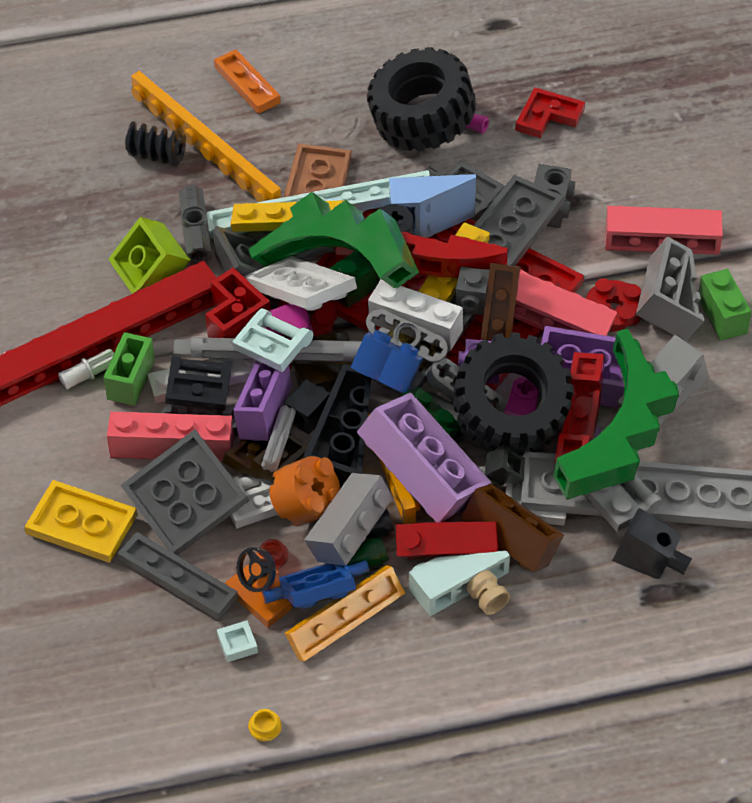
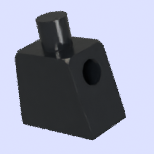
M638 508L612 561L652 578L660 579L666 566L684 575L692 558L675 550L682 537L680 533L646 511Z

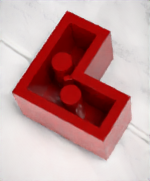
M234 267L210 282L212 304L215 308L205 313L207 336L209 338H236L260 309L263 308L270 311V301Z

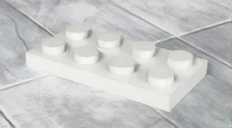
M292 256L243 276L259 292L272 296L275 299L289 302L291 305L305 308V310L319 309L322 307V303L329 300L342 299L346 297L348 292L357 289L355 277Z

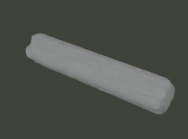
M287 405L280 407L261 464L264 470H269L270 472H275L278 469L296 414L295 409L289 408Z

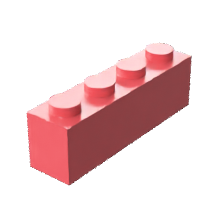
M607 206L605 250L655 252L668 236L690 248L693 254L720 255L723 237L722 210Z
M520 270L515 319L543 331L545 326L608 336L617 314L616 311Z
M110 411L107 431L110 458L156 459L195 429L218 460L222 462L224 454L234 444L232 416Z

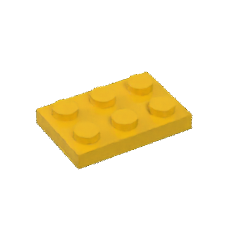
M52 480L24 528L27 535L111 563L138 514L135 507Z

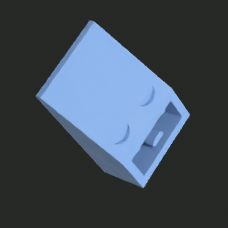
M476 174L389 178V205L398 204L409 209L413 216V235L428 238L475 216Z

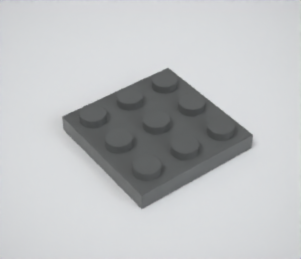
M195 429L121 484V487L166 548L177 556L250 501Z

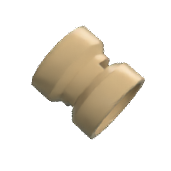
M490 570L478 573L466 586V591L473 599H478L479 607L486 615H492L500 611L510 599L508 591L504 586L497 584V578Z

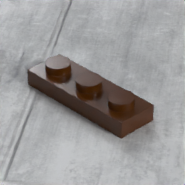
M490 263L481 340L492 341L493 335L501 333L504 338H509L510 333L513 331L520 266Z

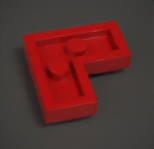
M534 87L515 123V131L541 138L550 120L576 128L585 110L586 102Z

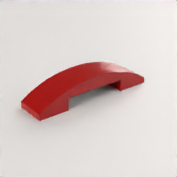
M574 352L570 383L573 385L574 394L571 399L572 405L563 426L562 434L559 433L554 460L555 464L557 457L581 448L595 437L603 386L604 354Z

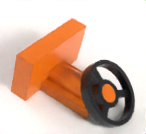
M254 546L243 550L237 560V573L226 581L225 584L238 591L237 601L269 628L292 610V606L288 599H280L265 604L262 591L280 586L279 571L276 570L274 559L266 549ZM254 551L260 552V553L266 558V560H265L261 555H259L258 553H255ZM248 554L251 562L243 568L244 559Z

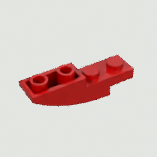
M401 232L417 266L418 274L458 278L461 267L489 270L490 263L507 265L508 248L452 234L448 243L408 232Z

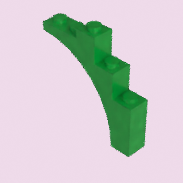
M314 192L309 193L290 207L293 215L292 218L248 249L254 260L267 267L305 250L321 247L346 248L363 254L371 262L379 278L393 288L400 287L419 273L396 220L382 209H378L365 219L362 212L347 200L331 210L329 204Z
M628 328L617 331L613 346V353L620 366L624 384V397L621 408L613 421L595 439L577 450L557 457L553 476L566 500L634 480L637 467L640 464L637 451L655 445L656 437L660 430L657 417L673 413L675 410L676 402L679 398L677 384L671 381L666 371L655 373L651 362H647L642 354L639 341L633 338Z

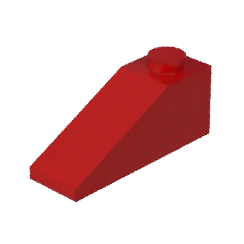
M497 522L396 525L397 557L405 560L499 552Z

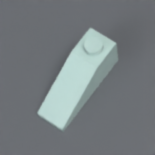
M507 551L436 557L427 563H419L409 572V590L427 614L432 616L470 595L466 591V586L478 573L490 570L497 579L508 574L510 555Z

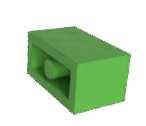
M729 269L701 275L698 291L701 300L699 302L720 341L747 334L752 311Z
M123 333L104 375L107 400L136 406L147 381L148 373H150L155 362L152 338Z

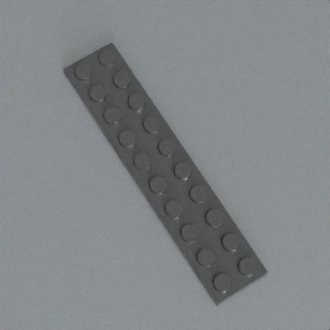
M513 175L474 226L490 232L489 244L508 248L507 265L516 266L563 205L564 196L517 175ZM456 293L449 303L456 305ZM463 313V330L457 341L477 317V314ZM391 331V334L389 335L391 336V338H393L394 331ZM399 333V341L401 343L411 344L414 342V338ZM423 341L417 347L419 351L421 345L428 348L430 351L429 356L432 357L435 353H442L440 347ZM425 360L422 361L410 390L423 387L427 382V369L432 363ZM371 378V380H373V381H375V382H377V383H379V384H381V385H383V386H385V387H387V388H389V389H391V390H393V391H395V392H397V393H399V394H401V395L403 394V392H400V391H398V390H395V389H393V388H391V387H389V386H387V385L381 383L380 381Z

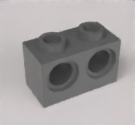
M538 164L534 183L564 196L563 205L547 224L550 227L561 228L563 218L569 217L571 202L567 201L568 197L573 198L576 181H571L572 169Z

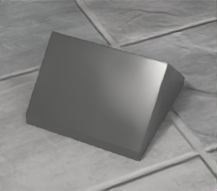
M219 226L213 229L215 257L224 273L234 267L242 276H245L265 267L254 260L248 250L258 243L256 239Z

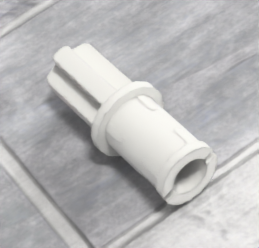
M107 349L87 360L82 358L81 363L59 372L58 376L63 387L68 390L87 379H95L94 375L108 369L114 352L111 349Z

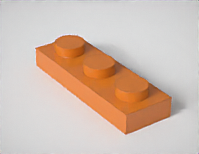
M237 49L214 59V68L258 114L281 103L280 94Z

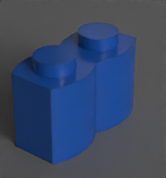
M375 330L374 333L369 332L365 334L351 368L403 393L408 392L424 357L418 354L419 350L406 343L398 346L390 341L391 336L381 331Z

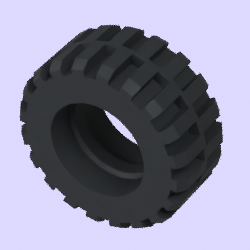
M425 47L424 50L415 48L411 49L409 53L404 54L402 52L397 54L396 58L392 61L390 59L383 64L382 69L378 68L373 76L374 79H371L368 86L367 102L375 126L383 140L388 141L390 145L396 148L400 146L402 150L411 151L416 149V151L421 152L426 151V148H440L441 144L452 142L457 134L460 136L466 129L465 125H469L474 117L476 97L467 68L457 56L449 54V52L442 49L435 51L434 48ZM437 94L426 102L406 105L419 96Z
M513 332L510 333L509 338H504L502 333L493 335L490 343L484 339L477 344L476 350H470L465 356L464 363L460 365L453 391L454 412L458 413L457 421L460 427L468 428L466 435L472 441L478 438L481 441L480 447L487 451L490 446L497 448L504 444L520 455H523L526 449H529L531 452L538 451L543 443L549 444L555 438L556 433L560 432L565 423L574 394L573 385L570 384L572 375L569 368L563 369L565 362L560 354L554 356L551 353L553 347L547 342L543 346L537 343V337L529 335L528 339L520 338V333ZM503 373L521 375L530 380L538 389L541 397L540 406L534 412L523 416L504 414L495 409L486 398L484 393L486 382L492 377Z

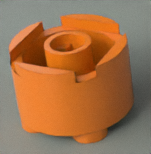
M309 456L277 469L272 476H275L274 484L270 485L269 493L272 505L282 519L287 518L293 522L291 523L293 526H303L319 520L339 492L340 483L334 472L333 464L328 458Z

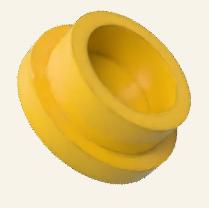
M269 709L256 711L248 722L251 736L262 742L275 739L280 734L282 728L280 717Z

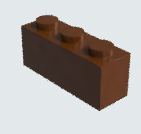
M493 484L475 489L460 519L463 522H497L498 551H507L510 556L518 561L519 566L532 572L549 566L564 537L561 532Z

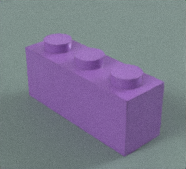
M256 360L233 410L239 439L269 441L280 407L284 406V402L292 387L289 365L283 372H280Z

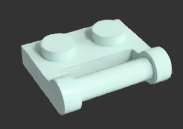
M262 308L232 341L234 350L283 372L300 350L311 343L313 332L304 327L299 329L273 317L270 311ZM266 327H269V328H271V329H273V330H275V331H278V332H280V333H282V334H284V335H286V336H288V337H290V338H292V339H291V340L286 339V338H284V337H282V336H280V335H278V334H276V333H274V332H271V331H269V330H267V329H265V328H266Z

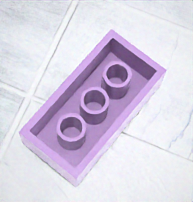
M412 393L375 408L357 431L366 445L375 452L386 468L399 479L406 490L414 496L426 513L436 522H442L465 510L475 489L492 483Z

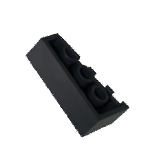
M344 363L303 458L309 456L328 458L333 464L334 472L340 483V489L351 473L362 474L365 441L357 431L368 416L371 386L370 377L355 371L350 365Z

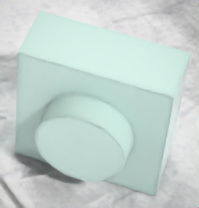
M247 620L217 629V637L227 662L258 653L257 644Z

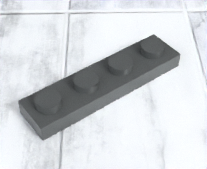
M138 532L117 553L119 561L217 620H220L238 599V591Z

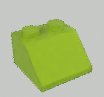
M139 217L108 258L132 294L139 289H144L159 282L165 277L182 271L190 261L164 223L144 217Z

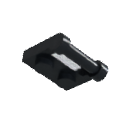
M172 355L165 404L225 411L232 361L223 360V363L182 359L181 355ZM180 370H182V371H190V372H199V373H208V374H217V375H221V376H220V378H219V377H211V376L184 374V373H180Z

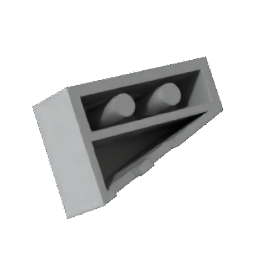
M668 236L649 258L636 315L673 335H677L685 342L704 322V316L699 313L698 302L701 299L700 293L695 291L694 281L697 279L693 252L690 248Z
M677 335L671 338L651 362L655 373L666 371L671 381L677 384L679 398L677 399L675 409L709 379L704 354ZM624 394L617 401L619 408L622 406ZM669 414L657 417L660 425Z

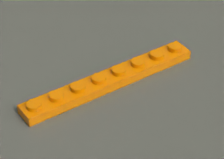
M141 71L131 75V92L133 97L138 102L145 104L154 116H159L164 120L172 131H178L181 136L186 135V142L190 146L196 147L205 159L211 160L224 175H229L234 179L242 190H247L255 197L257 202L281 198V188Z

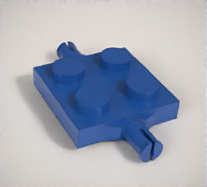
M365 560L346 566L325 563L279 577V587L262 591L265 604L280 599H288L295 608H309L316 605L317 601L328 597L330 599L342 598L347 595L348 591L356 589L353 577L368 574L369 567Z

